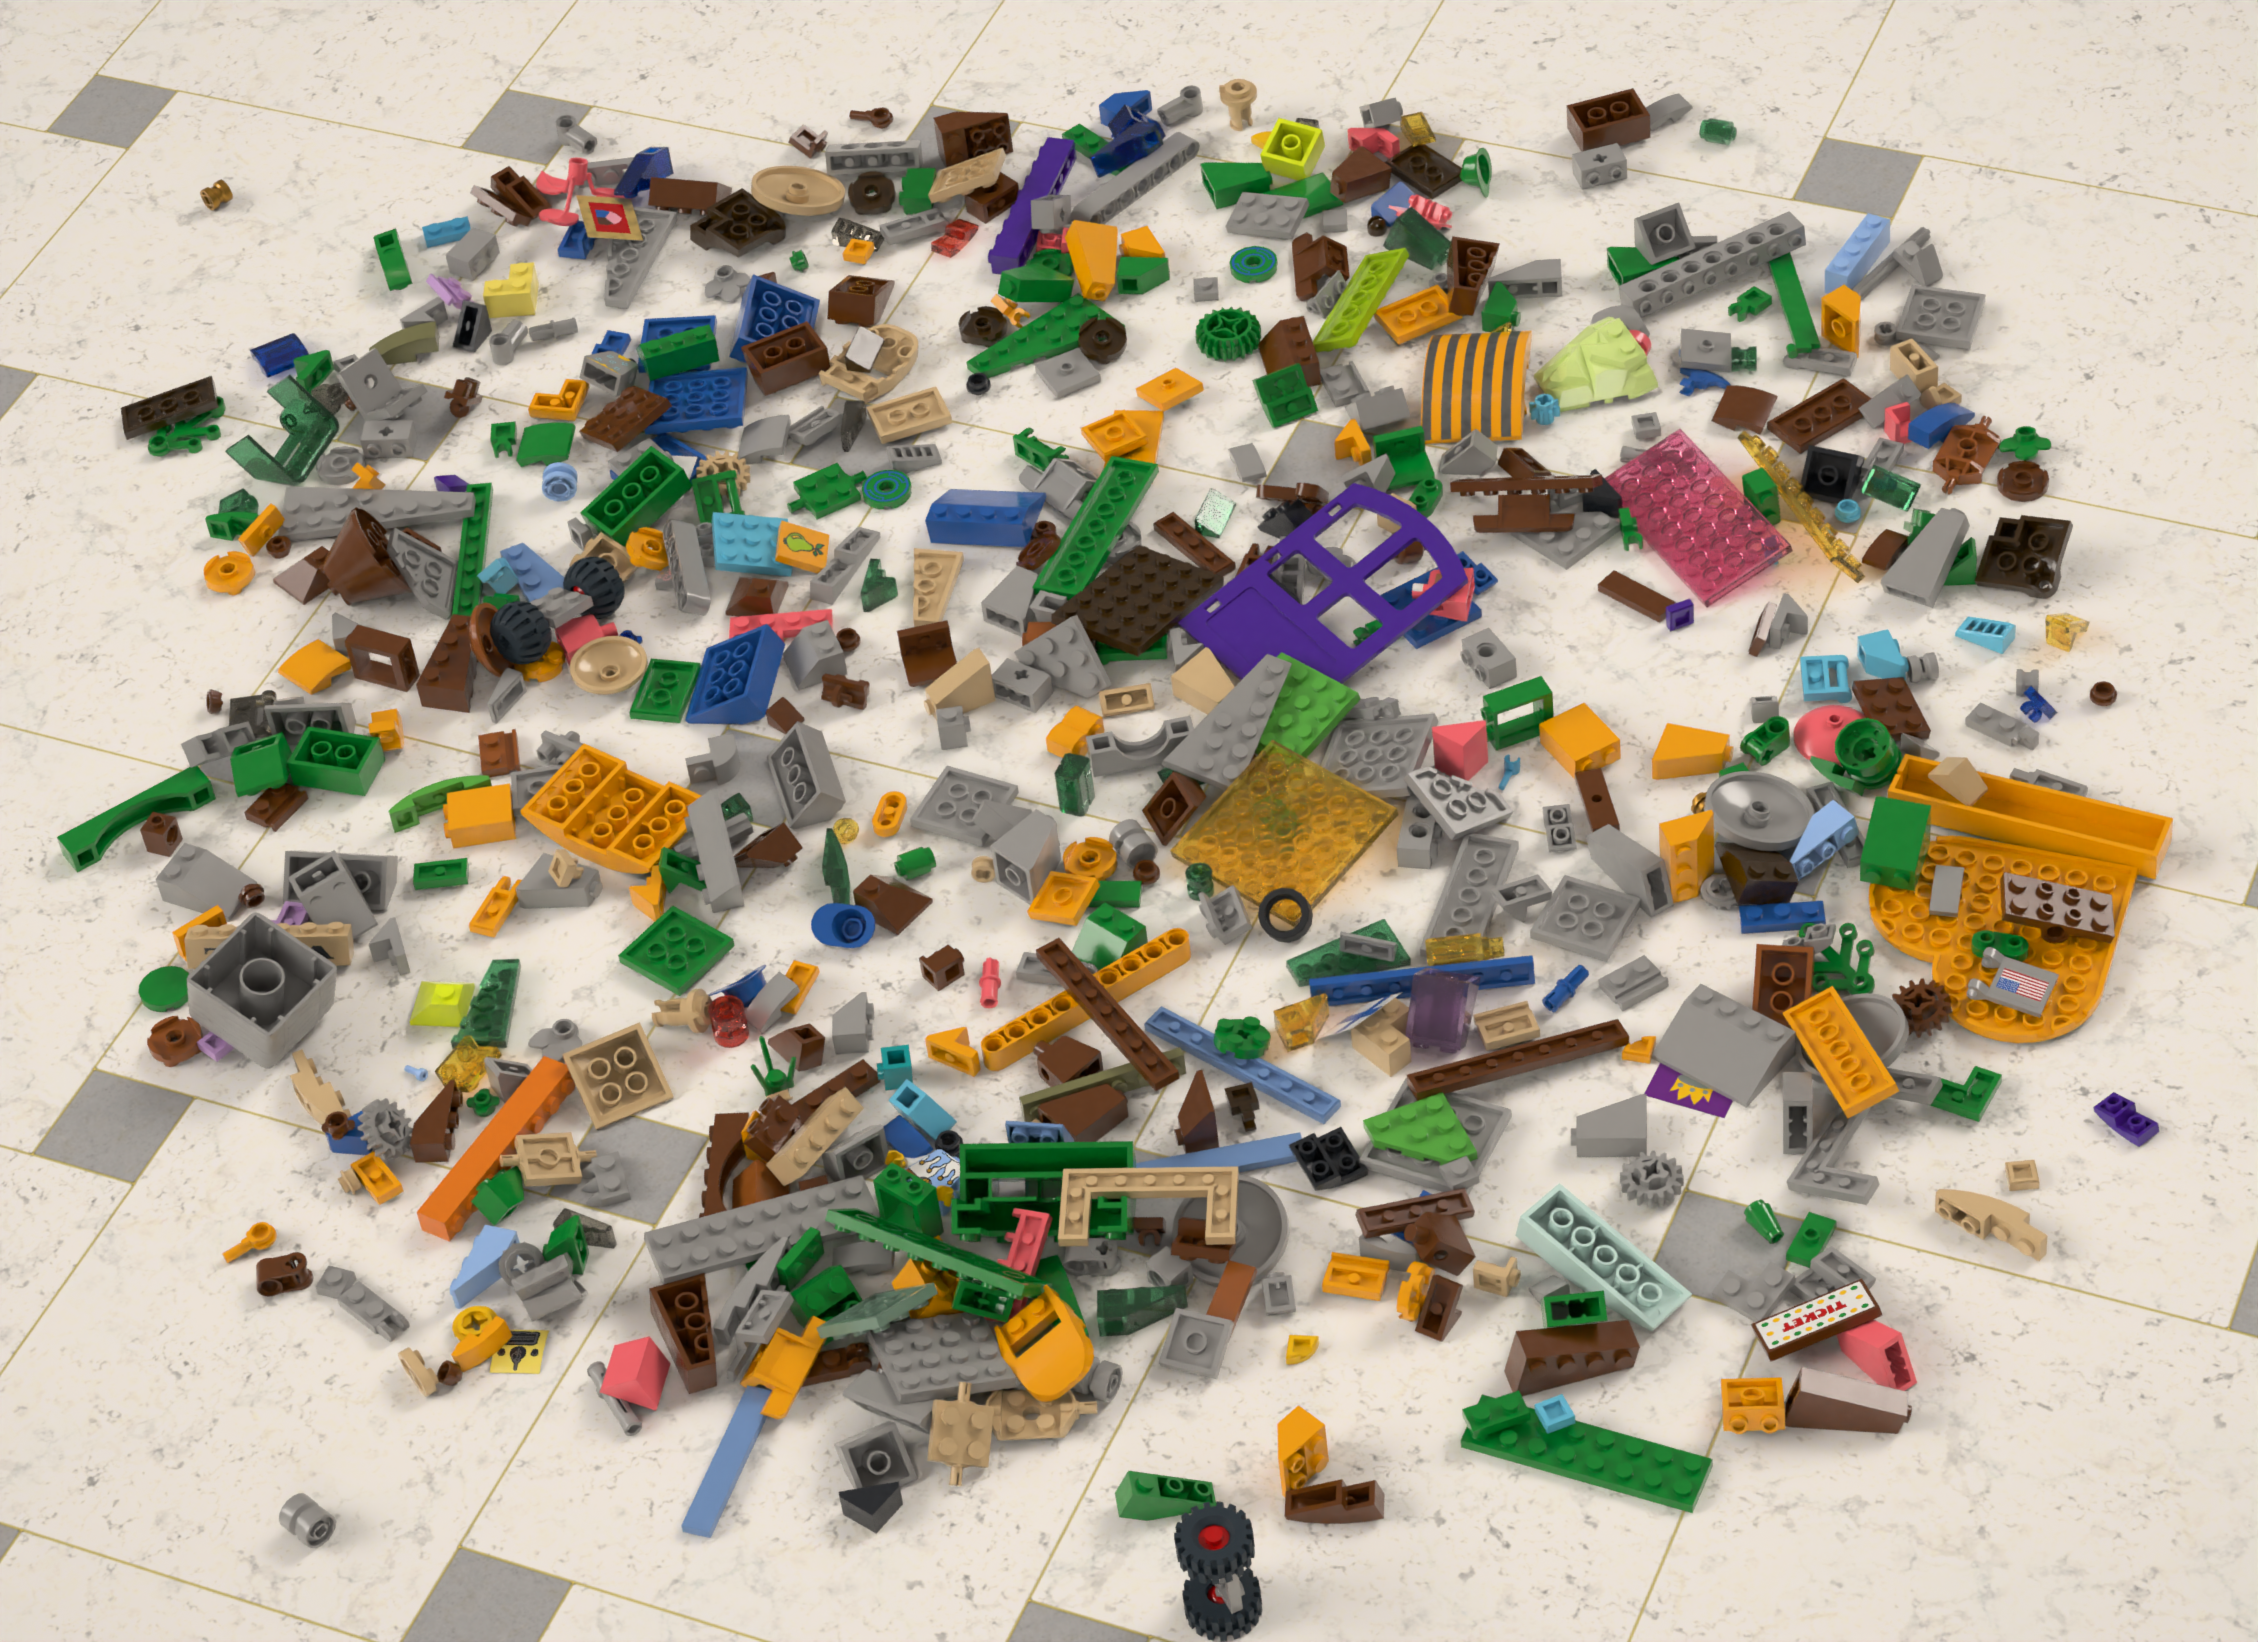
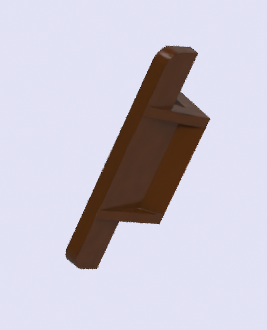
M1307 232L1292 241L1296 296L1300 301L1308 300L1318 294L1317 280L1321 279L1324 274L1332 278L1340 270L1345 282L1350 278L1347 246L1324 235L1313 241L1312 235Z
M1550 494L1498 495V515H1473L1474 530L1478 533L1568 532L1574 527L1575 514H1550Z

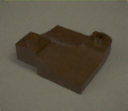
M743 188L708 207V215L690 225V240L706 251L715 247L723 249L738 258L767 241L775 245L786 237V226L780 215L775 210L758 202L752 194Z
M2021 515L2020 519L1999 517L1994 535H1989L1975 583L1977 586L2020 591L2034 598L2044 599L2053 596L2058 590L2062 577L2060 571L2061 563L2072 532V522L2070 520Z

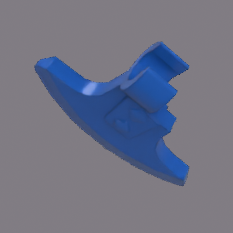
M1680 367V373L1689 376L1688 379L1683 378L1680 382V385L1684 386V388L1679 393L1691 396L1695 388L1705 390L1708 387L1717 386L1726 389L1727 385H1731L1726 379L1713 372Z

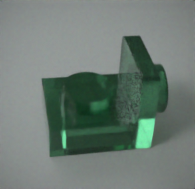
M242 488L220 500L218 513H258L259 504L253 495H250Z

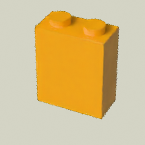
M1585 703L1539 724L1541 745L1574 779L1576 772L1602 768L1621 759L1620 739Z
M510 783L447 793V804H443L445 820H448L447 823H444V833L446 839L451 838L453 849L516 839V820L513 812Z

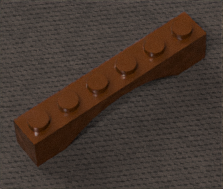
M749 1112L715 1114L714 1125L709 1126V1140L712 1142V1145L707 1147L706 1151L709 1169L704 1170V1183L707 1189L702 1191L701 1201L704 1213H700L699 1218L727 1211L723 1204V1196L732 1172L746 1157L741 1132L750 1117Z

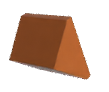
M756 1159L733 1179L732 1209L790 1194V1183L784 1186L766 1166L767 1163Z

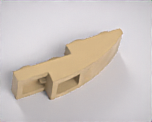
M302 1049L292 1053L298 1073L290 1075L295 1093L306 1111L321 1125L325 1123L326 1117L333 1112H344L348 1118L351 1117L349 1109L343 1110L342 1108L345 1106V1102L340 1090L335 1092L330 1082L324 1084L321 1076L315 1077L314 1074L318 1072L313 1059H307Z
M1939 1189L1936 1192L1935 1212L1942 1218L1959 1225L1966 1232L1974 1234L1982 1240L1992 1233L1997 1239L2009 1243L2019 1249L2024 1255L2031 1256L2038 1261L2046 1255L2047 1235L2029 1225L2030 1213L2012 1204L1983 1194L1953 1189Z

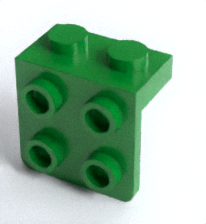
M1422 426L1373 436L1374 459L1387 454L1395 471V475L1387 490L1417 485L1426 478L1435 479V473L1425 450V435Z
M810 1227L776 1265L780 1285H785L786 1291L791 1292L824 1255L825 1252L819 1230ZM758 1260L746 1263L747 1271H749Z

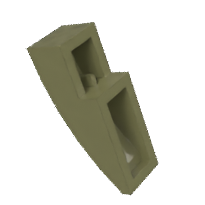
M436 321L418 324L397 331L378 341L369 348V351L376 348L387 365L417 362V354L439 351V333Z

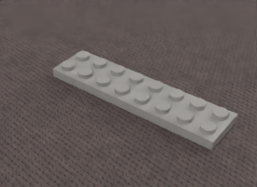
M860 1175L644 1232V1241L662 1284H667L698 1274H707L758 1260L783 1236L788 1237L791 1247H793L810 1227L820 1231L822 1242L856 1234L853 1231L851 1233L834 1229L835 1224L825 1221L828 1209L858 1208L879 1217L880 1214L863 1176Z

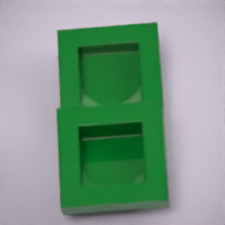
M225 512L208 515L205 521L210 537L233 541L236 535H242L259 515L258 513Z
M1811 756L1810 762L1824 777L1853 794L1863 796L1866 786L1854 779L1843 777L1845 773L1843 767L1834 762Z

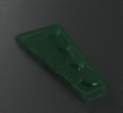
M1382 919L1351 932V934L1397 943L1398 948L1394 962L1339 951L1340 938L1286 960V968L1297 985L1304 987L1309 986V979L1379 972L1410 966L1411 958L1386 920Z
M520 959L492 960L480 983L478 995L474 996L470 1003V1011L466 1017H463L459 1024L460 1030L458 1034L454 1035L451 1040L452 1049L507 1048L521 971Z

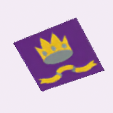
M1662 1063L1659 1064L1644 1093L1651 1098L1724 1119L1733 1103V1100Z

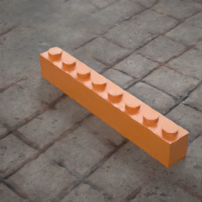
M543 1056L419 1208L417 1216L422 1231L450 1242L456 1233L462 1230L465 1222L473 1212L478 1210L471 1201L478 1194L476 1188L487 1178L491 1180L502 1169L506 1171L511 1169L512 1166H500V1155L517 1154L514 1144L516 1135L540 1133L552 1114L558 1111L560 1104L574 1091L576 1085L566 1064Z

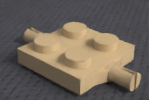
M571 1132L516 1135L514 1144L517 1154L500 1155V1166H517L522 1173L525 1187L580 1184L582 1179L580 1162H592L591 1158L597 1157L596 1150L579 1151L574 1144Z
M959 1382L958 1400H933L927 1461L940 1462L951 1467L949 1483L951 1486H962L963 1468L970 1466L987 1468L989 1466L994 1407L977 1405L970 1401L972 1383Z

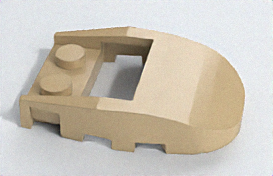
M881 324L868 328L869 331L885 340L873 369L888 375V377L875 379L863 372L847 371L845 355L851 344L848 341L842 346V353L839 356L834 355L829 361L830 368L826 372L822 370L819 372L821 384L823 386L829 384L861 399L862 404H866L893 390L908 374L917 360L918 339L914 334L890 324Z

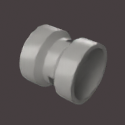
M1934 652L1925 653L1923 657H1917L1916 655L1906 657L1909 665L1907 674L1911 683L1918 682L1925 677L1928 679L1939 677V666Z

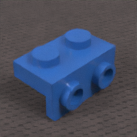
M578 220L576 224L569 226L557 249L559 257L571 259L587 258L590 250L594 247L596 238L587 236L583 221Z

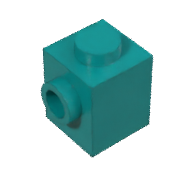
M909 1044L881 1048L882 1063L876 1064L878 1080L884 1079L885 1091L899 1089L906 1079L913 1083Z

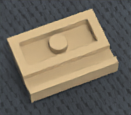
M1528 1001L1473 1015L1474 1024L1477 1026L1479 1036L1486 1051L1540 1037V1028L1532 1010L1529 1008Z

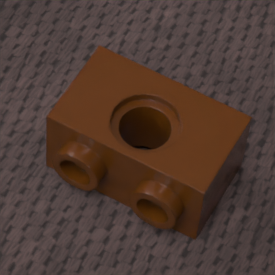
M1000 172L994 185L987 188L980 186L975 188L970 194L964 195L967 213L985 224L1011 208L1012 204H1015L1019 191L1018 182Z

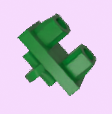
M1913 508L1911 522L1904 521L1903 529L1910 532L1907 538L1908 546L1935 516L1934 513H1930L1928 510Z

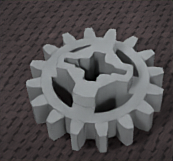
M387 1098L381 1101L377 1099L362 1109L363 1114L358 1116V1119L363 1124L358 1126V1130L364 1132L361 1140L368 1141L367 1149L374 1148L376 1157L383 1154L384 1160L396 1159L411 1149L409 1147L411 1136L409 1135L412 1133L413 1128L409 1127L408 1123L412 1120L403 1116L405 1113L404 1108L401 1110L397 1109V1102L389 1104Z
M1653 1150L1650 1156L1640 1152L1639 1159L1631 1156L1629 1157L1630 1164L1624 1163L1622 1165L1623 1172H1620L1622 1193H1627L1629 1201L1636 1198L1638 1206L1642 1205L1643 1202H1647L1648 1207L1652 1208L1653 1203L1658 1202L1663 1207L1664 1200L1667 1199L1673 1202L1674 1194H1681V1186H1684L1682 1166H1676L1675 1158L1667 1160V1153L1665 1152L1660 1157L1656 1156V1152Z

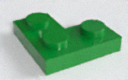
M1974 1066L1964 1085L1941 1078L1943 1086L1930 1106L1980 1122L2002 1083V1074Z

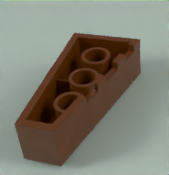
M1452 236L1447 257L1449 313H1454L1458 316H1473L1488 283V278H1490L1494 270L1500 243Z
M452 615L416 683L422 707L470 713V699L473 697V682L476 679V665L479 662L470 647L469 621L471 616Z
M705 1273L649 1288L651 1314L688 1393L692 1394L716 1387V1358Z
M1629 1320L1516 1331L1504 1372L1512 1392L1519 1390L1521 1396H1526L1634 1367L1640 1346Z

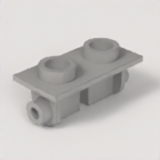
M1340 270L1332 278L1326 280L1325 285L1315 297L1308 300L1306 308L1310 313L1320 312L1322 318L1325 319L1332 311L1347 286Z

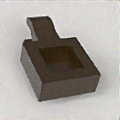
M1252 1082L1224 1088L1225 1097L1232 1116L1241 1114L1245 1132L1256 1130L1254 1111L1260 1108Z

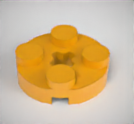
M643 527L639 528L636 533L632 532L626 543V550L630 555V562L634 566H643L659 572L669 566L663 532Z
M238 551L227 552L228 556L221 558L219 555L214 556L206 563L203 569L207 587L216 592H228L229 595L241 593L242 588L247 586L255 576L254 565L250 557Z
M551 641L547 652L539 659L544 661L514 664V668L516 671L522 672L524 681L530 682L529 678L537 679L538 682L551 680L563 670L562 665L566 660L564 651L558 643Z
M1098 837L1085 838V842L1079 844L1075 841L1065 849L1063 854L1065 873L1094 877L1098 881H1106V878L1115 872L1118 865L1117 854L1113 850V845L1109 841ZM1091 858H1094V859H1095V861H1093V862H1085V861H1090Z
M1417 1261L1412 1262L1406 1272L1411 1273L1408 1282L1402 1280L1397 1299V1312L1402 1313L1398 1316L1399 1319L1410 1322L1417 1320L1422 1310L1432 1276L1435 1275L1434 1268Z

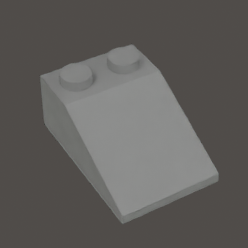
M187 843L182 845L156 877L163 901L200 913H204L218 905L223 910L226 921H230L243 905L238 899L242 888L248 884H257V881L207 849Z

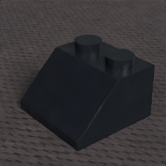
M1809 445L1798 495L1837 504L1842 500L1852 499L1860 482L1861 467L1864 464L1865 457Z

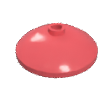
M1828 705L1813 709L1803 715L1796 723L1794 728L1795 746L1800 754L1808 760L1811 759V756L1842 766L1835 754L1837 736L1847 724L1866 717L1863 713L1853 708L1841 705Z

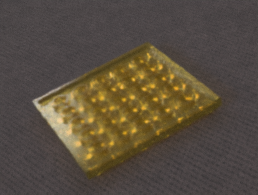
M1271 740L1170 852L1173 858L1223 887L1228 888L1234 885L1241 897L1258 907L1263 898L1272 890L1291 888L1301 893L1313 910L1399 814L1394 806L1280 743ZM1284 899L1278 901L1270 910V914L1293 927H1296L1301 920V909L1292 900Z

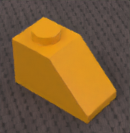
M1148 226L1121 234L1122 244L1119 245V250L1122 257L1166 258L1164 250Z

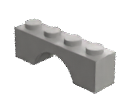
M1185 716L1165 720L1155 735L1137 742L1121 740L1112 731L1086 736L1093 776L1098 777L1162 764L1163 760L1194 729L1191 717Z

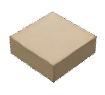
M2035 1160L2005 1162L2009 1191L2039 1189V1177Z

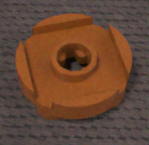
M171 1016L156 1023L150 1030L151 1036L147 1038V1045L153 1058L163 1062L166 1067H174L178 1063L186 1061L195 1054L202 1052L199 1050L197 1042L204 1036L199 1023L193 1018L187 1017L188 1020L179 1019L178 1016ZM175 1037H176V1039H179L178 1041H175V1042H172V1041H171V1039H173V1038H175Z

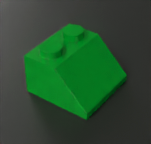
M1104 902L1086 918L1072 952L1081 962L1093 964L1097 967V971L1148 943L1146 926Z

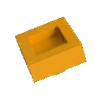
M851 239L842 253L844 261L866 264L875 250L874 243Z

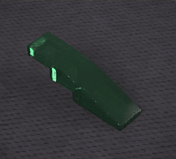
M827 828L822 862L825 886H830L833 903L854 905L848 866L841 844L833 829Z

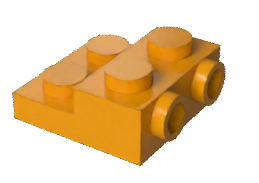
M1782 1377L1721 1379L1724 1431L1743 1434L1746 1431L1762 1430L1766 1433H1774L1777 1430H1785Z

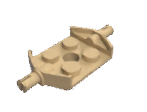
M995 1390L987 1399L986 1405H983L994 1407L992 1432L997 1440L1064 1438L1076 1419H1080V1414H1097L1098 1410L1097 1401H1076L1071 1390L1058 1399L1049 1402L1038 1401L1027 1390ZM1032 1413L1040 1415L1035 1420L1025 1419L1027 1415Z

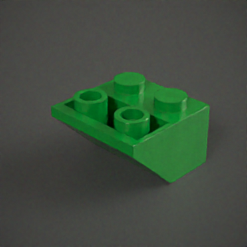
M283 733L234 748L230 762L238 797L245 795L249 797L254 796L264 789L270 787L276 789L287 782L290 774L287 762L292 755V751Z
M835 1265L829 1266L790 1294L794 1301L789 1309L797 1322L805 1328L812 1316L827 1322L863 1300L843 1267ZM827 1337L823 1346L828 1345L834 1338Z

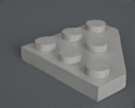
M1603 512L1551 513L1575 514L1573 529L1568 532H1512L1511 535L1567 570L1620 531V523Z
M395 528L389 536L388 554L422 607L446 620L452 610L458 561Z
M1077 615L1070 617L1014 652L1019 662L1049 674L1052 685L1083 697H1093L1099 691L1112 686Z
M1429 766L1412 771L1404 778L1406 784L1451 840L1509 819L1514 812L1498 791L1489 788L1484 791L1472 787L1473 782L1454 775L1451 778L1437 774V769Z

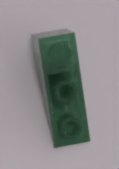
M1169 1285L1162 1287L1097 1290V1322L1100 1337L1130 1335L1174 1314L1176 1308H1187L1186 1286Z

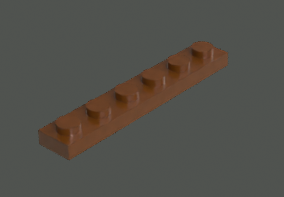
M1602 474L1476 478L1450 482L1451 492H1460L1462 497L1474 496L1475 492L1482 491L1484 496L1498 495L1499 491H1507V495L1522 494V490H1531V494H1544L1546 489H1554L1556 494L1569 493L1570 489H1578L1579 493L1594 492V488L1603 485Z

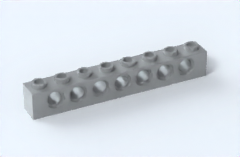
M1790 211L1618 286L1621 305L1632 307L1641 318L1805 246L1804 225Z

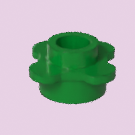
M486 1088L480 1089L474 1097H470L466 1101L467 1107L473 1108L474 1113L480 1117L491 1115L500 1103L499 1097L491 1095L489 1089Z

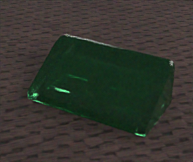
M1873 465L1864 480L1861 492L1901 510L1909 511L1921 484Z
M1211 488L1194 520L1195 530L1203 536L1220 538L1236 507V502Z

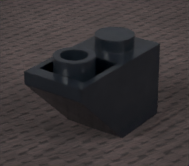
M1299 498L1290 503L1288 500H1285L1276 509L1272 507L1262 515L1264 520L1257 528L1266 534L1280 539V536H1288L1313 515Z

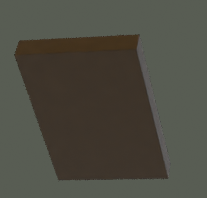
M1421 141L1414 143L1385 161L1392 168V174L1431 199L1436 198L1462 181L1460 178L1462 168Z

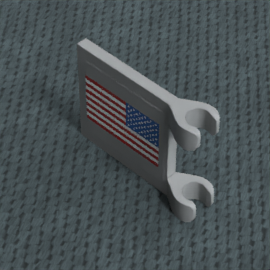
M1987 947L1983 952L1982 965L1986 968L1999 969L1990 988L1978 979H1971L1968 984L1967 997L1973 1000L1986 999L2040 1018L2059 974L2005 957L1996 949Z

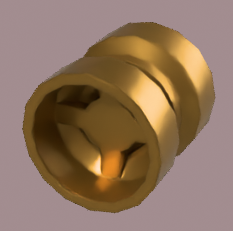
M222 179L216 181L213 187H206L200 191L204 204L212 211L218 208L220 203H227L233 199L231 189Z

